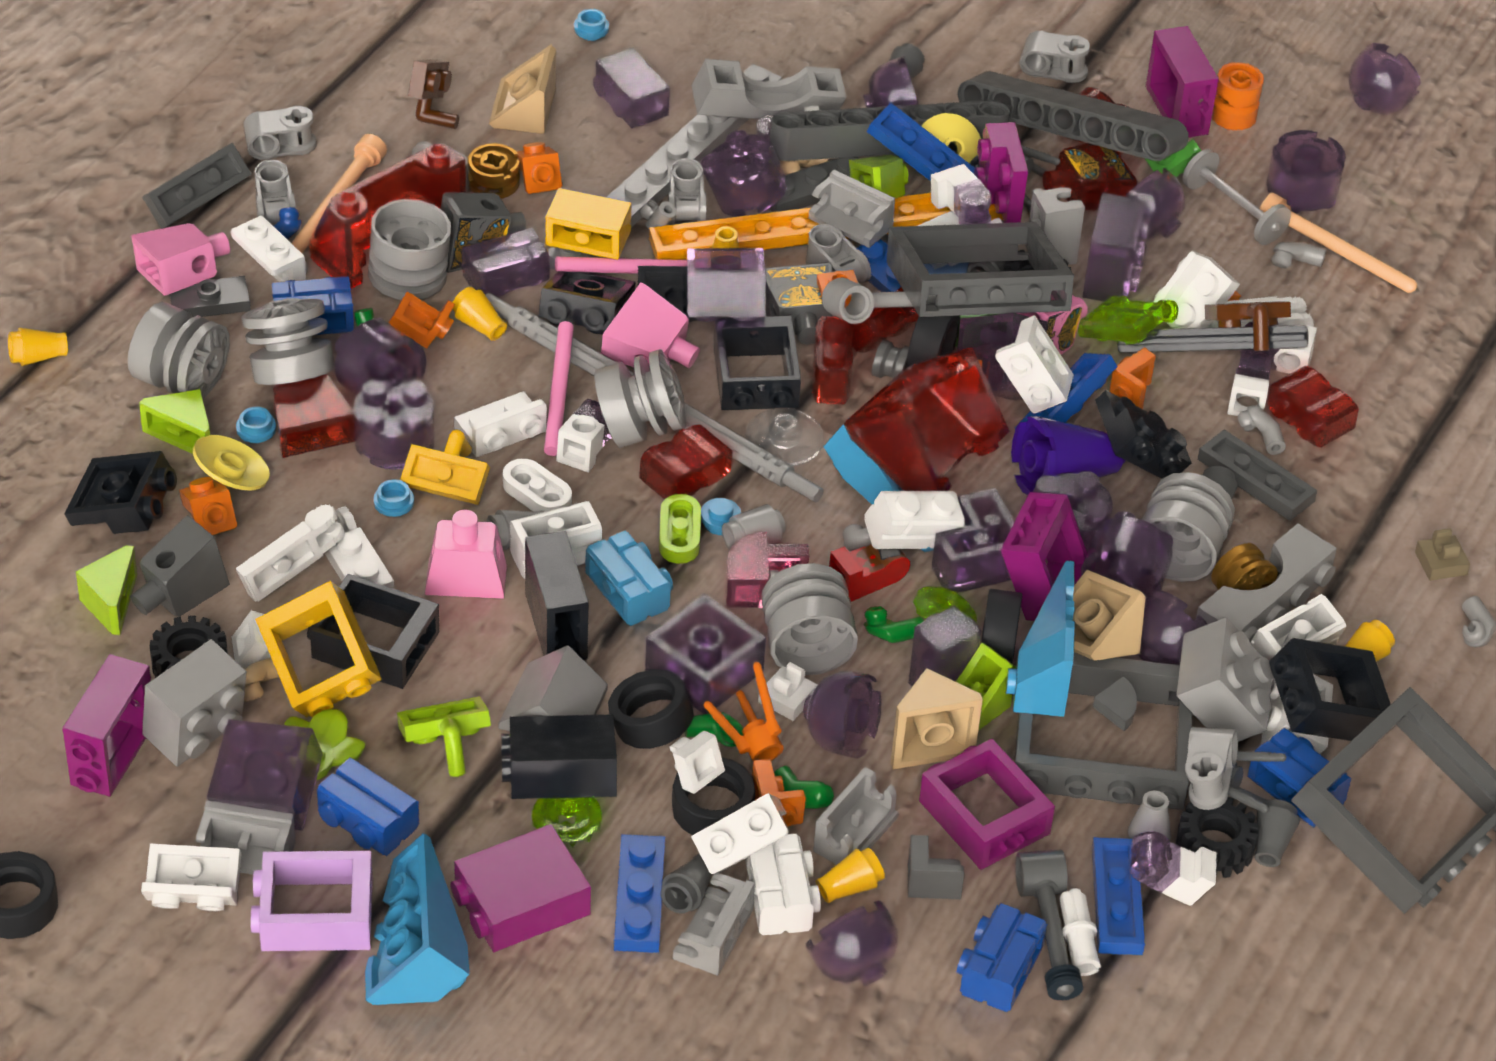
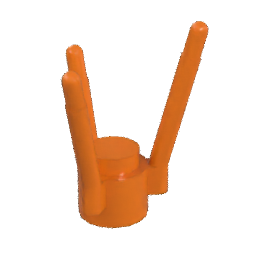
M755 662L753 669L766 721L764 719H757L742 690H737L736 696L749 722L743 728L742 736L710 701L704 702V708L734 741L740 754L748 753L752 761L771 759L772 761L784 750L783 744L778 737L782 729L775 717L761 663Z

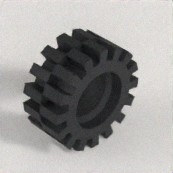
M188 615V622H182L180 616L173 618V626L167 621L161 625L162 632L155 630L153 640H150L149 645L152 672L155 678L182 660L175 657L176 655L185 651H195L210 639L228 654L226 635L224 631L221 632L220 626L216 622L210 626V619L202 617L200 623L196 622V616Z
M1228 797L1222 806L1212 810L1199 809L1190 802L1186 806V810L1181 814L1176 837L1177 850L1183 847L1196 852L1200 847H1204L1216 852V873L1221 871L1223 878L1231 877L1232 869L1236 874L1243 872L1244 865L1248 867L1252 861L1258 839L1259 825L1258 822L1254 823L1256 817L1251 811L1245 814L1247 806L1242 802L1236 807L1233 806L1234 798ZM1210 830L1220 831L1230 836L1233 840L1216 842L1205 837L1202 832Z

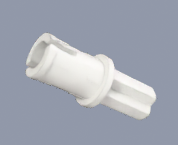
M1072 888L1070 891L1062 892L1060 896L1065 925L1062 931L1064 941L1068 942L1072 965L1079 968L1081 976H1088L1098 972V968H1101L1094 938L1097 935V927L1090 920L1085 894L1081 893V890L1078 888Z

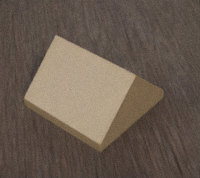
M549 45L501 78L489 124L493 128L545 133L556 90L555 47Z
M1086 570L1074 585V652L1094 661L1140 654L1145 595L1134 588Z
M926 668L897 706L891 754L892 769L948 761L960 755L966 748L976 746L983 701L981 694Z

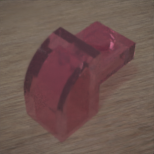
M767 532L753 533L735 542L727 556L726 608H762V590L769 580V570H778L780 572L783 569L798 564H809V544H767Z

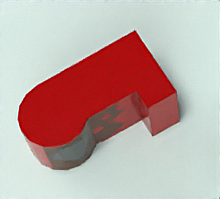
M872 543L867 547L864 546L851 552L845 546L830 552L829 567L842 574L848 586V597L851 602L900 581L907 574L911 566L910 560L901 549H875L872 547Z

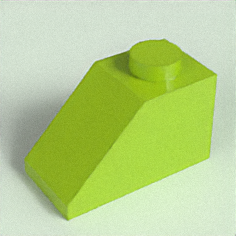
M883 155L849 160L851 178L895 199L905 195V185L908 183L909 176L907 166L903 163L902 158L893 155Z

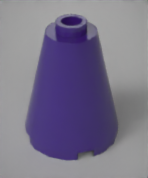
M1038 416L1026 417L1028 419L1027 422H1020L1016 427L1012 440V463H1019L1021 474L1014 475L1015 480L1021 491L1027 495L1029 492L1051 493L1115 474L1126 461L1115 455L1107 432Z

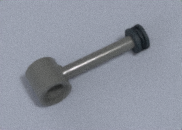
M1063 850L1018 852L1015 860L1018 893L1020 897L1034 896L1038 899L1041 918L1047 923L1045 938L1052 967L1046 972L1044 977L1048 996L1060 1001L1073 999L1082 993L1083 982L1079 968L1069 965L1055 895L1067 891L1068 875L1065 854Z

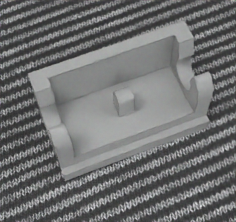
M833 170L830 176L820 183L812 193V196L821 199L809 210L810 220L818 224L833 225L845 237L868 248L887 234L889 227H893L895 198L841 172Z
M1055 188L1043 191L1041 189H1034L1029 222H1037L1062 259H1066L1068 265L1077 264L1085 210L1083 202L1081 200L1059 201L1058 199L1060 198L1066 199L1071 197V189Z
M864 767L816 820L813 852L837 865L856 848L860 851L868 847L871 849L898 818L899 812L895 810L897 794L894 786L890 784L884 791V794H881L875 787L877 782L875 772Z
M207 800L197 831L196 842L201 843L199 847L240 849L242 852L240 873L253 875L254 870H262L263 852L293 851L296 843L294 814Z
M714 874L710 883L723 887L728 892L713 887L707 888L703 901L686 932L680 935L678 939L680 943L676 945L673 951L674 960L718 976L753 911L755 882L749 880L744 882L724 874Z

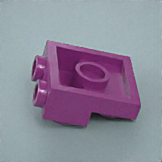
M1015 122L986 123L983 130L984 139H979L977 146L980 167H975L974 175L978 178L979 189H981L984 204H995L996 213H1002L1004 223H1019L1022 218L1028 168Z

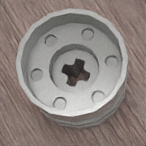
M412 199L391 201L378 208L372 217L368 277L377 290L384 295L401 300L407 291L419 299H425L442 289L447 279L451 222L446 213L433 204Z
M299 298L277 300L252 309L242 315L243 327L253 329L246 334V342L265 345L264 348L255 351L249 357L255 383L274 385L298 382L315 378L335 369L336 365L331 341L312 338V336L326 330L328 327L326 319L316 318L325 312L322 300Z
M163 301L154 304L144 314L132 337L128 353V369L132 377L156 387L162 388L165 386L167 391L171 393L200 389L202 399H204L220 379L227 362L230 348L228 330L225 326L198 315L192 317L190 312Z
M662 349L649 352V364L643 355L634 357L635 376H631L623 362L595 370V387L602 414L608 430L619 448L647 440L646 421L650 422L659 436L667 434V422L673 431L686 428L683 391L678 376Z
M1190 472L1173 473L1161 479L1151 495V499L1147 504V510L1142 516L1135 532L1134 547L1139 559L1151 571L1171 580L1180 582L1196 581L1209 575L1217 563L1223 548V542L1227 538L1229 529L1234 521L1235 507L1230 495L1220 484L1199 474Z
M816 563L798 564L778 572L768 580L763 588L761 603L764 611V620L768 627L767 636L770 653L779 667L784 666L787 668V664L791 662L804 669L805 675L822 674L840 667L851 658L857 649L858 635L854 616L851 613L848 586L842 574L832 567Z

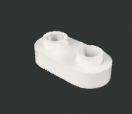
M516 459L504 467V490L533 512H546L572 505V490L570 486L537 462L530 459Z

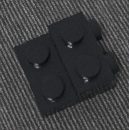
M557 272L542 287L538 317L546 318L550 323L557 326L559 323L566 321L574 325L584 326L591 333L603 334L635 291L636 281L590 272Z
M1107 390L1095 399L1116 456L1161 479L1173 473H1182L1192 464L1186 449L1187 441L1184 436L1174 428L1167 429L1163 419L1153 411L1147 412L1137 407L1127 397L1123 396L1120 398Z
M162 451L92 458L64 515L71 526L106 522L113 534L148 531L153 520L160 519L163 515L164 507L162 501L167 491H173L176 488L177 476L175 470L170 466Z

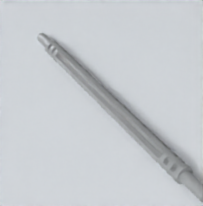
M490 292L486 294L499 316L508 320L510 327L555 353L558 333L556 326L522 306L514 307ZM573 337L570 362L594 376L596 369L617 363ZM629 370L631 376H635L634 372ZM684 404L686 428H683L684 430L778 486H788L813 502L820 500L824 489L794 472L795 469L792 465L690 405Z

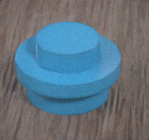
M586 9L578 14V18L574 22V31L585 40L595 41L607 35L609 32V22L602 11Z
M250 407L240 414L236 422V432L246 442L261 443L274 436L276 421L267 409Z
M396 479L381 483L373 498L375 509L379 513L390 517L402 516L408 513L414 506L413 492L405 482Z
M714 498L703 504L701 508V521L710 533L722 535V525L729 522L730 517L740 514L741 510L732 500Z

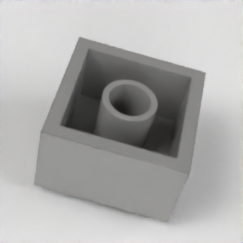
M1227 617L1185 633L1176 696L1206 728L1236 729L1238 741L1267 731L1268 715L1271 710V685L1274 679L1269 660L1259 654L1250 644L1246 634L1243 631H1239Z
M210 639L145 685L142 735L176 767L189 758L195 759L206 751L211 742L222 734H231L240 725L243 714L247 671Z

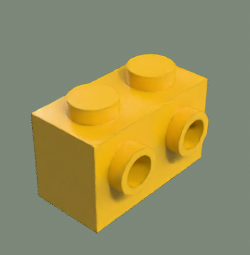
M558 188L546 215L545 245L619 260L631 232V202Z

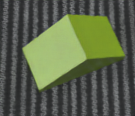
M200 389L143 398L139 402L142 432L193 454V447L196 441L203 436L210 435V427Z
M125 545L76 571L79 600L113 635L121 634L131 599L130 595H132L137 578L134 546Z
M985 643L980 644L956 681L981 694L983 701L979 730L1011 707L1012 694H1006L1008 668L1016 669V666Z

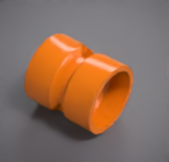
M1242 62L1226 64L1219 69L1217 75L1219 79L1212 119L1217 125L1225 129L1245 130L1252 127L1256 122L1264 77L1258 68Z

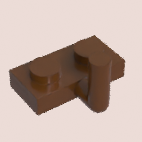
M437 59L414 60L408 97L418 99L415 113L416 119L420 122L456 129L459 124V115L431 109L433 98H443L444 92L449 90L452 79L451 71H448L450 62Z
M1285 301L1204 305L1205 320L1218 321V328L1241 327V319H1253L1254 351L1269 350V326L1278 325V318L1291 317V302Z

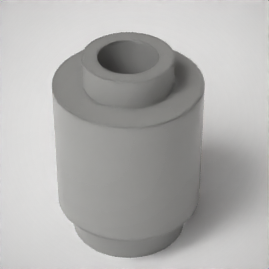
M765 504L730 517L729 522L722 525L723 539L732 554L741 553L746 555L780 543L782 533L786 529L785 521L779 510H774L770 505Z

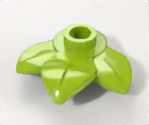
M338 709L323 710L314 715L310 722L296 716H291L285 721L281 732L282 745L291 753L290 763L293 770L299 777L308 781L324 778L332 767L341 766L349 758L357 760L365 748L364 741L347 736L348 720L343 711Z

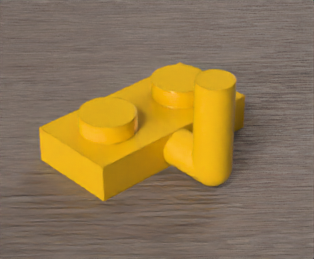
M456 429L449 434L444 452L411 444L400 480L412 489L479 505L490 467L488 463L465 458L471 454L472 447L464 433Z

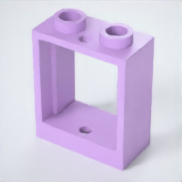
M371 851L263 852L262 870H254L253 896L260 897V906H251V933L260 934L261 951L370 950L373 884ZM352 884L351 913L273 914L275 885Z

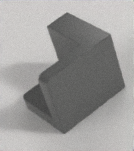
M911 835L907 862L908 897L961 900L964 866L961 865L960 860L929 858L928 836Z

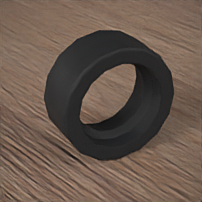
M960 316L918 318L907 355V369L909 373L936 380L938 374L943 375L945 373L949 357L953 354L956 344Z
M989 589L981 643L987 644L1013 664L1022 593Z
M651 669L628 677L613 690L608 701L609 714H613L617 735L625 744L634 748L651 749L672 742L689 728L694 717L693 703L684 681L678 674L668 670ZM671 700V703L665 709L654 715L643 718L631 717L638 708L649 702Z
M722 757L725 771L704 786L726 788L737 795L739 801L735 805L722 810L704 809L692 803L688 798L691 792L682 789L677 772L672 786V810L674 819L680 827L694 835L755 801L753 777L744 766L732 759Z
M21 851L0 853V886L10 882L21 881L31 883L40 888V894L32 902L18 908H0V938H24L39 932L52 921L57 911L58 895L54 872L45 860L35 854Z

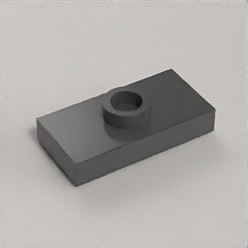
M245 276L207 279L169 294L171 305L190 312L192 317L197 315L200 317L251 310Z

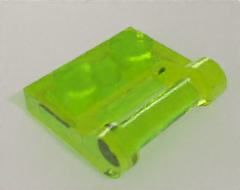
M1113 295L1082 318L1077 331L1079 337L1093 338L1101 342L1112 340L1122 341L1126 344H1136L1143 341L1147 334L1162 322H1174L1178 316V305L1174 300L1161 299L1158 302L1129 300L1126 296Z

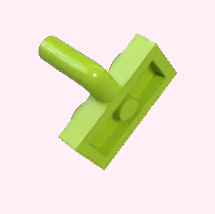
M480 696L397 712L398 726L406 742L412 741L415 744H427L437 740L438 736H444L448 773L451 777H459L466 774L461 736L477 733L480 730L479 728L491 726L489 709Z

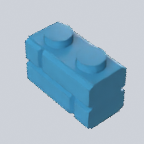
M625 530L610 536L608 541L603 539L587 547L585 573L627 625L632 626L646 620L649 615L653 617L668 610L670 607L671 590H673L672 578L665 568L658 569L653 563L650 551L644 542L637 543L629 532Z

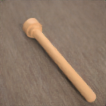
M365 134L354 148V161L291 244L301 253L305 251L365 169L378 165L387 154V146L381 138L373 134Z
M1272 192L1265 198L1260 209L1265 213L1271 207L1283 204L1291 211V206L1287 204L1285 198ZM1291 211V219L1288 226L1407 293H1412L1416 290L1417 282L1413 278Z

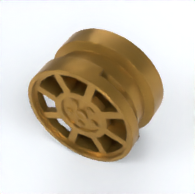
M490 143L475 148L469 154V188L473 193H492L489 192L491 189H497L499 192L495 194L499 195L502 199L511 196L518 190L520 185V160L518 159V153L513 148L503 144ZM483 186L486 187V189L483 191L481 189H478L477 187Z
M1244 543L1232 548L1219 559L1212 571L1211 580L1218 590L1222 586L1238 590H1257L1274 583L1277 580L1278 572L1277 568L1270 561L1265 560L1264 554L1255 544Z

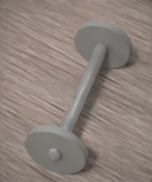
M1204 149L1189 161L1183 173V183L1190 189H1198L1209 181L1255 216L1259 221L1254 230V238L1260 244L1268 245L1274 242L1286 230L1291 219L1290 209L1283 204H1277L1264 213L1215 175L1219 165V156L1211 149Z

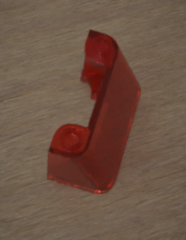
M433 144L336 194L331 198L309 240L310 258L331 277L349 276L351 289L362 284L363 271L360 268L367 265L366 253L363 251L370 248L372 217L378 208L391 201L412 199L433 204L441 209L443 193H466L465 158L449 146Z
M973 347L925 360L906 368L844 422L850 439L903 491H949L952 485L949 478L944 476L967 454L976 452L978 456H984L999 448L998 442L1010 432Z

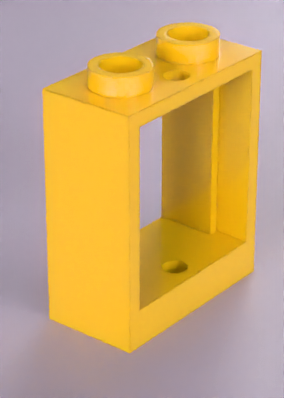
M332 581L255 619L292 708L306 718L309 716L313 717L323 710L333 709V704L346 697L355 698L364 695L371 690L372 684L382 680L345 592ZM334 615L355 665L303 691L282 641Z

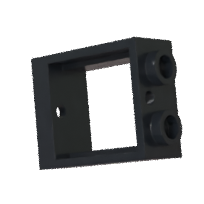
M792 316L715 318L713 348L721 410L799 408L801 376ZM782 355L785 376L730 378L727 357Z
M347 574L339 588L345 592L353 613L356 612L403 628L402 633L390 651L367 644L382 680L380 682L403 689L440 632L439 604ZM334 615L308 627L307 638L311 641V656L313 659L345 670L355 665L343 636L339 635L341 631Z
M1292 638L1269 661L1291 732L1352 741L1391 705L1373 651ZM1313 674L1336 677L1345 704L1322 701Z

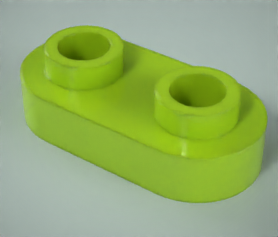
M675 494L667 497L661 504L659 552L669 562L677 564L688 563L694 560L700 551L701 505L692 496Z

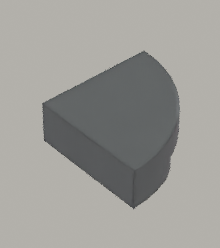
M1123 676L1094 697L1093 708L1121 730L1125 731L1133 722L1137 707V695L1132 684Z

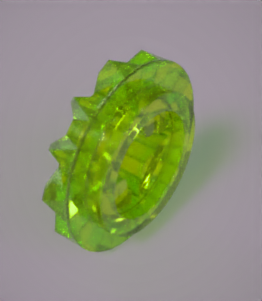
M923 587L918 590L913 600L916 606V613L926 618V623L936 626L939 631L946 630L955 636L958 633L969 634L977 622V615L967 600L947 588Z
M594 797L538 799L533 806L532 826L539 829L552 824L562 842L569 843L572 848H574L577 841L590 842L593 833L600 831L602 810ZM559 815H563L566 818L575 816V824H571L568 821L559 823Z

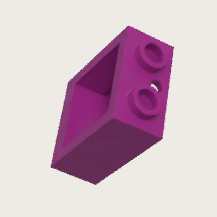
M1188 26L1155 30L1146 79V89L1162 116L1176 119L1186 127L1188 138L1209 135L1218 76Z
M1029 492L1001 548V553L1015 592L1022 593L1021 608L1025 620L1035 621L1065 561H1074V585L1085 571L1089 570L1091 564L1068 495Z
M109 654L62 728L70 784L72 786H76L85 792H96L111 797L146 740V737L142 735L145 685L151 682L149 665Z
M993 739L978 746H970L960 755L944 763L934 764L926 772L922 773L919 802L980 870L1051 834L1055 806ZM987 773L1019 808L982 826L953 794L952 790Z

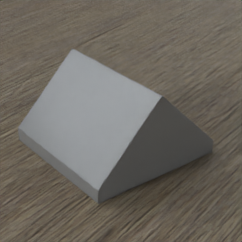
M567 645L527 664L499 721V729L510 731V717L596 715L607 692L608 684Z

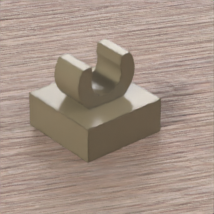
M1451 528L1435 530L1432 539L1417 542L1415 553L1429 581L1468 574L1470 562L1456 535L1452 536Z

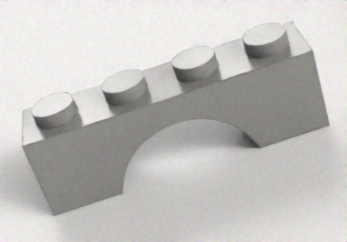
M705 59L691 85L697 115L771 120L773 115L777 113L804 111V107L819 106L820 110L840 109L846 99L841 72L837 68L806 66L791 77L767 82L757 81L744 75L739 61Z
M1297 523L1273 544L1270 562L1277 568V580L1271 585L1257 590H1238L1222 586L1198 607L1194 630L1227 617L1239 631H1243L1246 634L1249 642H1251L1258 629L1287 614L1294 607L1297 608L1305 604L1311 592L1318 586L1324 587L1330 582L1336 570L1333 563L1337 548Z

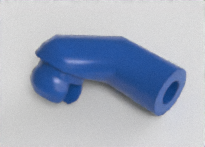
M293 207L282 208L279 211L280 221L273 225L287 240L300 230L302 223L299 220V211Z

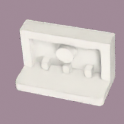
M262 215L231 230L232 238L279 282L306 280L308 267L305 256Z
M150 844L146 882L142 883L141 892L146 900H152V906L159 908H179V902L197 903V908L201 910L223 911L224 905H237L242 852L240 849Z

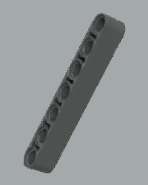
M986 71L968 79L958 87L959 102L998 101L1006 104L1010 108L1009 122H1015V124L1153 161H1161L1184 149L1189 139L1186 127L1176 119L992 71Z
M998 101L896 106L919 125H922L929 118L943 113L960 115L974 125L981 139H984L983 130L986 123H1008L1010 108ZM886 107L777 113L771 118L768 154L781 161L893 155L895 153L866 132L871 122ZM950 142L948 147L953 151H957L956 144Z

